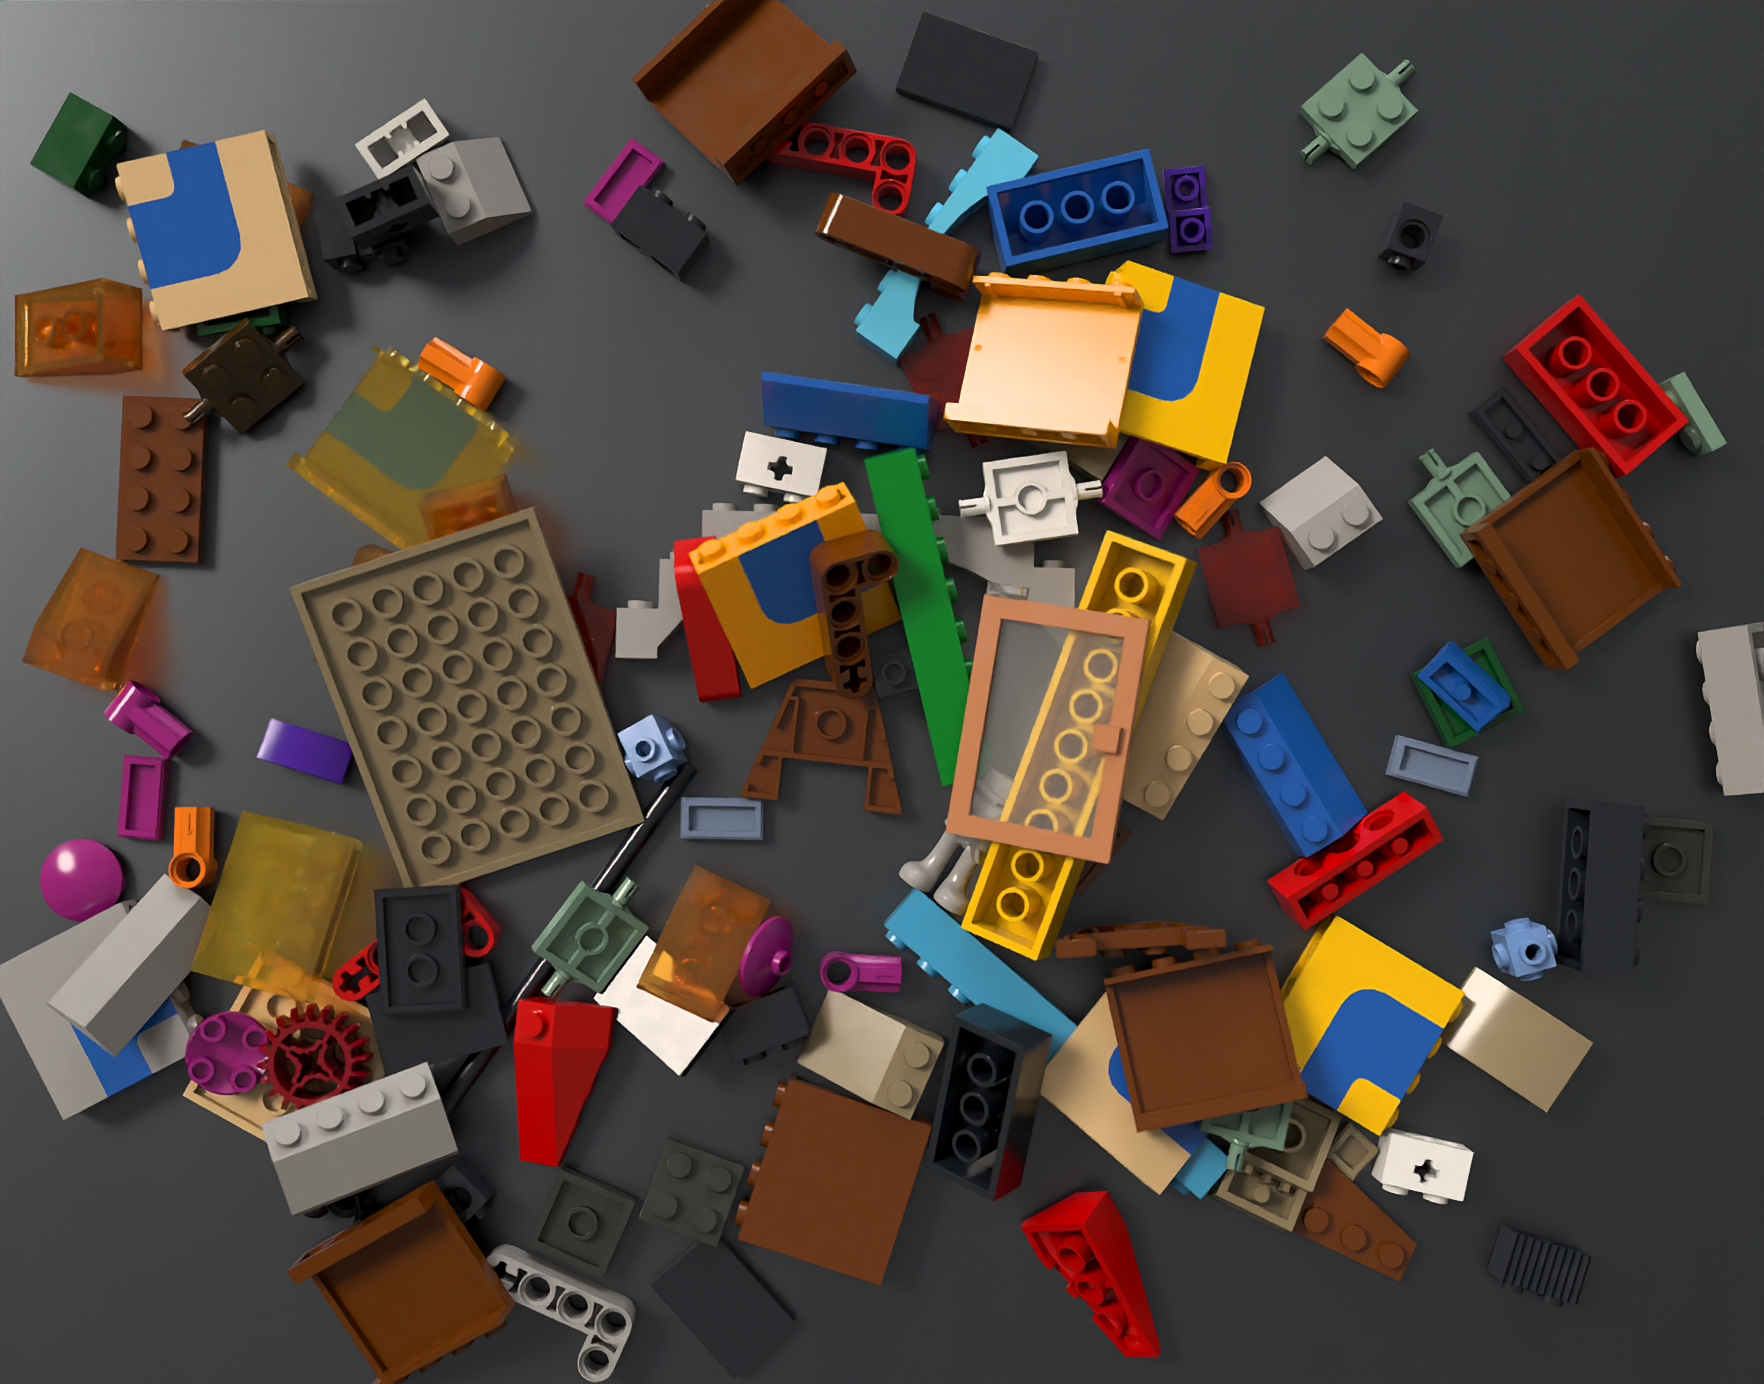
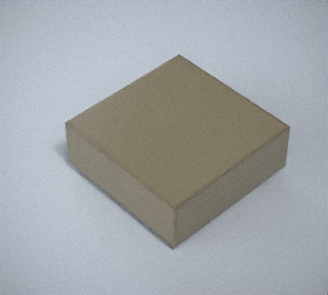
M1346 1120L1336 1131L1326 1157L1353 1181L1380 1150Z

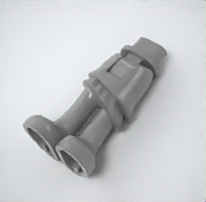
M992 767L985 780L979 779L975 784L970 815L1000 821L1015 779L1001 770ZM945 830L937 845L924 860L905 863L899 871V875L912 887L923 892H931L949 859L959 844H961L964 848L962 855L933 896L945 909L963 916L970 903L966 886L977 864L984 865L992 841L948 833Z

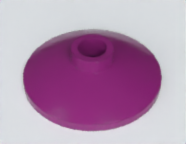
M777 916L766 920L749 940L743 953L739 971L740 985L746 994L753 997L766 994L776 985L781 976H784L789 971L792 964L791 953L794 933L792 925L788 920Z

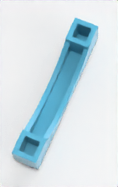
M999 128L991 138L985 135L972 153V157L976 160L967 172L961 169L956 174L948 188L952 192L951 196L944 206L938 202L933 207L925 220V224L929 226V229L949 236L970 215L988 204L987 186L1029 177L1036 168L1039 156ZM890 269L877 289L882 294L873 306L869 303L865 304L857 315L854 324L858 326L855 330L856 339L897 366L920 331V325L913 321L915 301L922 279L899 270L895 272Z

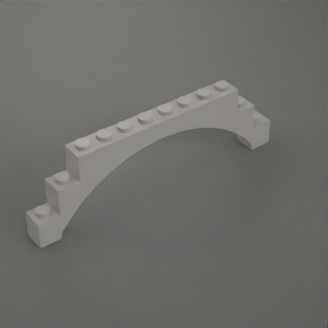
M713 503L712 510H702V537L716 535L717 539H720L737 531L748 522H757L776 513L778 505L754 504V511H737V504ZM937 508L939 520L932 521L935 538L944 537L949 561L941 562L942 564L976 577L998 589L1009 598L1075 608V568H1065V561L1042 560L1041 567H1034V542L994 547L992 527L984 514L961 518L960 510L959 516L943 515V509ZM861 514L867 530H876L881 533L877 514ZM670 552V559H660L658 609L652 608L653 601L629 600L628 608H617L616 658L661 660L662 648L684 624L675 582L674 552ZM1042 625L1063 649L1070 629Z

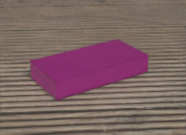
M631 137L582 203L611 226L613 220L639 185L647 190L666 166L665 162Z
M124 755L117 837L149 840L163 839L170 759L167 760L164 757Z

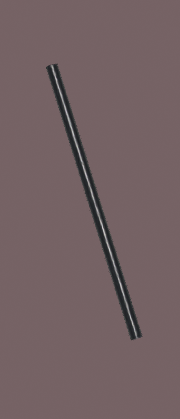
M688 762L676 768L678 773L663 783L643 811L645 822L633 825L590 885L601 893H611L698 770ZM541 956L502 1008L508 1035L516 1024L518 1000L536 997L555 971L553 965ZM501 1046L471 1053L440 1095L447 1119L451 1117Z

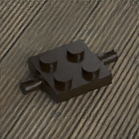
M246 317L181 370L183 375L198 390L201 397L197 403L182 413L183 417L195 428L198 423L214 412L216 415L225 418L241 435L304 383L299 374L289 365L285 352L301 339H304L303 336L291 324L288 329L272 340L270 337L260 333Z

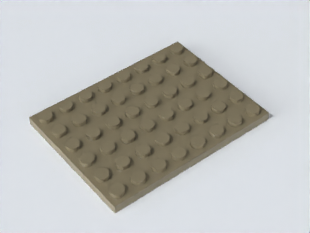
M535 506L289 588L404 887L457 884L645 822L639 797L629 769L624 762L619 741Z

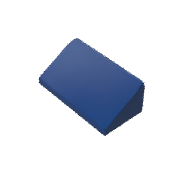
M1449 641L1417 676L1478 733L1509 707L1510 694L1453 641Z

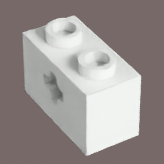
M424 98L356 143L355 146L377 179H380L409 166L416 161L415 158L430 152L447 141L449 133Z
M746 431L735 480L738 485L744 486L743 492L746 494L767 498L768 491L784 494V502L796 504L816 495L821 489L828 451L826 448ZM781 461H785L788 470L792 471V475L784 474L782 481L776 480L775 473L771 471V467L777 468Z
M1387 1128L1382 1131L1377 1146L1380 1151L1375 1156L1372 1175L1380 1183H1383L1382 1189L1400 1195H1407L1408 1189L1423 1192L1424 1199L1439 1204H1448L1449 1199L1463 1202L1474 1152L1464 1145L1393 1128ZM1424 1162L1428 1164L1427 1170L1420 1169L1417 1174L1414 1171L1415 1165L1423 1166Z

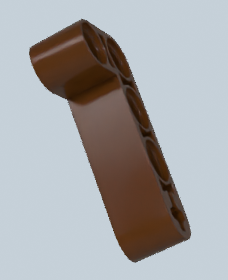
M837 193L829 194L814 232L817 237L830 244L930 282L932 291L958 302L965 301L981 259V251L972 245Z
M865 530L824 541L818 544L809 556L825 666L839 694L850 700L863 697L870 691L873 685L861 589L890 581L899 569L897 555L884 535L876 530Z

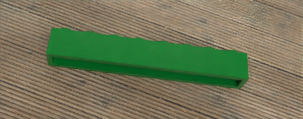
M914 447L867 457L864 458L881 533L899 560V569L892 579L942 786L954 783L973 661L971 657L966 659L963 657L960 643L968 642L962 617L954 619L951 603L958 601L953 577L945 578L941 562L949 561L944 537L935 538L932 521L939 520L934 495L926 497L922 480L930 479L924 454L916 456ZM990 737L982 739L976 778L987 776L990 772L988 763L996 761Z

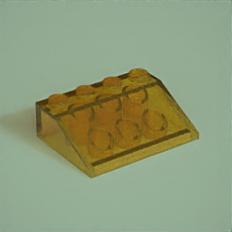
M242 811L190 971L298 1001L314 1003L364 844L356 838Z

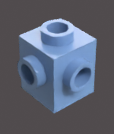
M651 714L618 733L626 752L623 755L624 762L629 771L634 776H637V778L653 780L655 783L663 782L678 773L677 767L688 762L683 752V749L686 748L685 741L681 733L671 726L669 719L666 717Z
M1520 918L1504 923L1505 928L1490 932L1494 943L1492 945L1493 958L1497 967L1502 972L1519 977L1520 981H1529L1543 977L1545 969L1557 966L1554 954L1558 952L1557 943L1553 933L1549 929L1546 930L1545 925L1531 922L1529 918ZM1527 947H1529L1531 954L1528 956H1526L1525 950Z

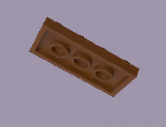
M123 396L116 560L203 564L210 414L198 423L195 428L182 415L183 412H186L197 403L200 398Z

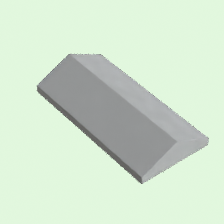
M164 874L49 1000L47 1005L115 1058L230 926L199 895L188 888L178 887L169 876Z

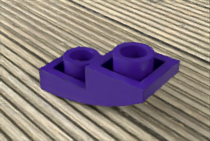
M1205 165L1161 170L1164 207L1169 226L1167 233L1170 252L1179 253L1213 249L1210 207H1207Z
M270 719L256 758L341 784L352 755V750L347 742Z

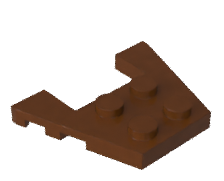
M793 678L767 737L754 761L753 767L741 789L740 796L778 800L783 758L868 767L864 810L901 815V805L876 687H871L870 691L863 697L850 700L839 694L833 682Z
M1168 920L1090 925L1073 931V935H1065L1063 939L1056 940L1057 959L1096 956V952L1101 953V957H1121L1126 955L1127 948L1143 950V954L1168 953L1169 945H1182L1186 949L1226 947V935L1223 928L1209 930V926H1190L1189 923Z

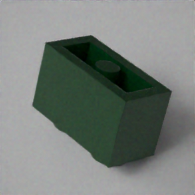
M70 92L31 160L30 165L89 198L91 193L97 190L103 183L106 175L105 168L112 156L122 149L128 127L115 116Z

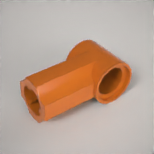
M1348 308L1342 312L1322 337L1356 364L1355 369L1360 376L1380 389H1385L1411 355L1409 350L1396 338L1385 333L1379 334Z
M436 337L430 343H427L420 354L417 365L422 371L454 389L453 393L484 412L506 379L505 375L476 357L474 359L469 358L458 349Z
M1229 462L1213 471H1209L1205 481L1173 514V517L1188 533L1197 539H1201L1230 506L1248 492L1252 481L1249 470L1241 463ZM1224 471H1229L1236 479V487L1231 493L1225 491L1220 483L1221 475Z
M175 807L174 857L169 863L168 873L172 882L178 887H207L217 877L218 864L214 858L215 808ZM192 859H196L201 868L200 875L194 881L188 877L186 871L187 865Z

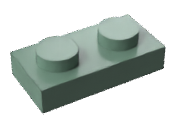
M1685 372L1659 384L1660 388L1689 420L1680 428L1679 437L1683 445L1688 450L1693 451L1696 457L1712 452L1727 443Z

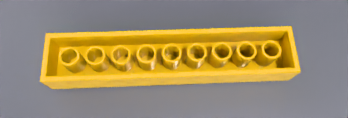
M1107 530L1078 609L1152 620L1134 725L1135 731L1197 563ZM1070 629L1000 821L1087 838L1092 837L1105 751L1091 749L1095 723L1110 725L1124 643L1123 637ZM992 841L961 928L1035 961L1049 957L1086 860Z

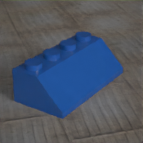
M1149 148L986 187L993 237L1001 271L1012 278L1163 242L1169 229Z
M762 371L764 425L776 428L775 436L799 439L800 432L816 434L815 442L839 445L840 438L856 440L855 448L880 451V444L896 446V450L914 447L916 456L921 454V450L932 451L939 401L929 395Z
M1283 673L1278 674L1233 702L1219 728L1296 855L1305 858L1309 857L1342 837L1368 813Z

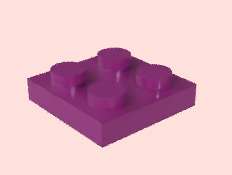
M1130 436L1100 488L1102 489V498L1098 497L1094 500L1150 538L1160 541L1173 518V514L1177 511L1200 469L1170 448Z

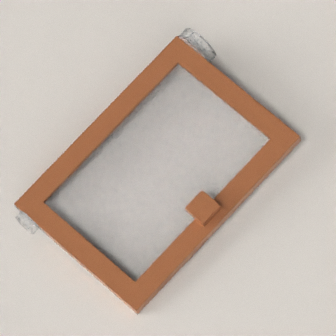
M988 582L983 599L946 832L955 834L954 842L963 845L979 846L980 839L1111 864L1152 620L1028 601L1030 588Z

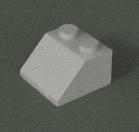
M499 137L454 141L415 158L447 233L458 246L533 213Z
M1327 456L1258 503L1304 570L1315 567L1383 519L1360 485Z

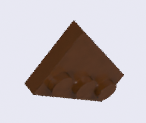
M1325 1159L1312 1193L1306 1194L1292 1231L1400 1282L1417 1244L1329 1159Z

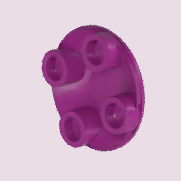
M76 839L59 845L48 855L41 869L40 887L46 903L55 913L68 920L86 921L115 905L119 896L125 891L126 879L122 874L118 859L109 848L95 839Z
M226 1011L207 1017L195 1027L186 1044L185 1061L189 1077L203 1089L218 1095H235L250 1091L268 1071V1069L256 1067L258 1061L268 1058L267 1055L262 1054L258 1050L260 1044L271 1042L265 1035L266 1029L258 1020L241 1012Z

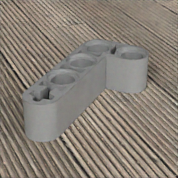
M504 1244L493 1249L487 1257V1261L513 1300L588 1334L578 1356V1371L582 1377L591 1382H601L607 1379L616 1366L636 1319V1306L632 1300L516 1246ZM500 1261L507 1264L505 1275L498 1272ZM522 1269L527 1271L520 1283L516 1282ZM534 1277L545 1279L549 1284L550 1291L545 1293L537 1292L531 1285V1279ZM573 1294L581 1295L586 1299L588 1307L582 1310L575 1309L570 1305L568 1297ZM613 1311L619 1312L624 1316L626 1324L619 1327L612 1326L607 1321L606 1314ZM601 1350L606 1353L609 1362L601 1365L596 1364L589 1357V1352Z

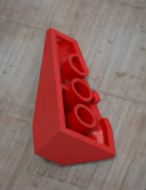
M542 995L518 1000L514 1033V1059L520 1160L554 1167L561 1166L579 1124L578 1117L585 1100L591 1096L596 1085L594 1080L601 1063L606 1061L611 1050L616 1007L561 998L553 1000L551 997Z
M1108 1191L1074 1193L1025 1220L1021 1228L1039 1260L1048 1270L1055 1267L1068 1281L1065 1289L1073 1298L1080 1296L1095 1312L1093 1314V1321L1125 1357H1159L1162 1351L1128 1230Z

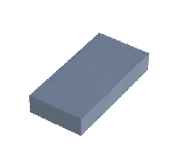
M1396 735L1385 775L1468 797L1479 757Z
M681 797L680 839L763 840L764 799Z

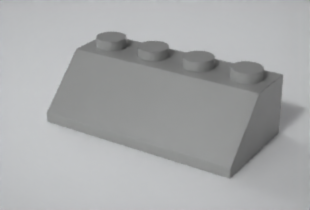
M1764 622L1698 632L1699 641L1696 644V654L1704 668L1703 696L1705 702L1710 705L1712 722L1710 723L1709 734L1712 743L1716 745L1719 761L1716 765L1717 780L1723 786L1724 796L1764 793Z
M427 1062L261 1124L275 1170L293 1218L459 1154Z

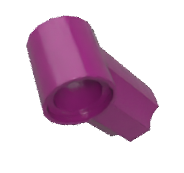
M130 679L105 709L104 715L125 732L133 735L136 734L165 759H172L189 743L193 731L160 705L161 700L155 693L143 684Z
M832 951L826 954L820 961L819 973L825 987L837 993L846 992L847 990L900 993L902 975L901 956L849 954L842 951ZM836 961L845 962L849 965L850 969L846 979L839 982L832 981L827 977L828 967Z

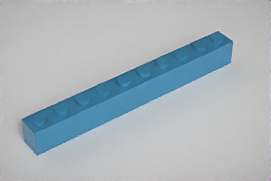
M913 888L885 920L884 926L889 929L885 936L901 951L904 952L909 947L921 958L916 963L931 977L936 979L941 974L952 984L948 991L965 1006L970 1001L975 1005L984 1003L1052 1034L1047 1058L1048 1063L1077 1028L1078 1024L972 932L962 929V924L928 894ZM1206 1136L1170 1183L1183 1195L1187 1196L1191 1191L1198 1198L1202 1199L1227 1170L1225 1165L1228 1154Z

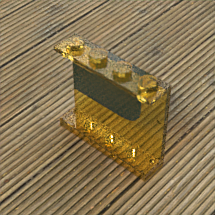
M374 345L371 350L378 355V358L307 454L303 456L295 452L286 466L400 550L454 533L515 448L506 442L510 435L507 431L492 420H489L486 426L473 417L477 410L462 398L456 396L453 401H450L439 393L444 385L423 371L420 377L409 371L407 367L411 361L392 347L385 353Z

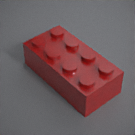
M1580 294L1564 303L1501 357L1580 449L1595 447L1598 452L1606 457L1610 464V472L1615 479L1627 475L1689 421Z

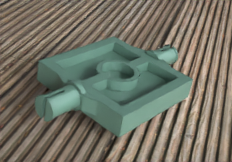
M1361 53L1300 107L1299 113L1313 127L1317 138L1300 151L1303 159L1307 157L1306 163L1312 165L1325 151L1330 150L1340 155L1355 170L1416 116L1418 110L1401 93L1399 86L1416 73L1414 66L1411 65L1408 68L1410 62L1403 60L1399 66L1387 75Z
M1432 448L1422 455L1419 460L1425 465L1433 479L1430 480L1423 491L1409 500L1408 503L1455 567H1462L1474 557L1459 534L1511 496L1478 451L1473 452L1457 465L1446 467L1435 452V449Z
M626 876V879L612 896L599 892L581 880L531 946L534 953L550 962L556 970L541 989L545 995L556 1000L569 980L585 984L597 993H601L649 929L646 922L632 914L626 906L637 890L641 888L636 881Z
M1294 1101L1199 1120L1197 1129L1220 1135L1230 1142L1231 1145L1225 1168L1243 1172L1247 1147L1264 1146L1283 1151Z

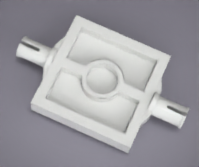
M1066 451L984 462L982 464L985 481L983 497L959 500L958 502L961 518L986 514V518L992 527L994 547L1077 536L1079 533L1076 519L1078 500L1102 498V489H1100V480L1075 484V480L1069 472Z

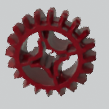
M317 1003L307 1005L305 1012L300 1006H297L290 1010V1017L283 1014L276 1019L278 1028L270 1027L265 1031L266 1037L271 1042L260 1044L258 1050L262 1054L267 1055L268 1058L258 1061L256 1067L268 1069L269 1074L260 1079V1084L267 1085L272 1082L275 1089L270 1091L268 1098L273 1100L282 1095L284 1100L281 1103V1110L286 1111L296 1104L297 1111L364 1086L360 1079L371 1076L372 1070L362 1065V1063L372 1060L374 1054L369 1051L362 1052L361 1049L362 1046L370 1042V1037L363 1036L360 1039L357 1038L355 1032L362 1027V1023L359 1021L350 1026L345 1024L349 1019V1012L343 1011L334 1018L335 1009L334 1005L331 1004L324 1006L321 1013ZM302 1028H317L326 1031L323 1037L317 1039L316 1043H311L305 1039L299 1041L293 1037ZM338 1042L345 1055V1069H343L344 1064L335 1055V1047ZM321 1049L317 1060L320 1066L309 1072L314 1060L311 1054ZM286 1057L293 1061L295 1065V1075L293 1078L288 1071ZM315 1078H320L326 1082L332 1080L338 1084L336 1089L328 1092H313L305 1089Z

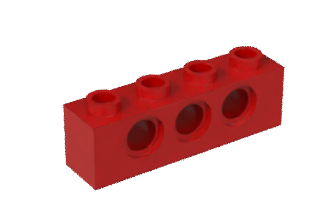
M1403 791L1362 818L1342 837L1309 857H1302L1267 880L1283 911L1305 931L1444 839L1427 807Z

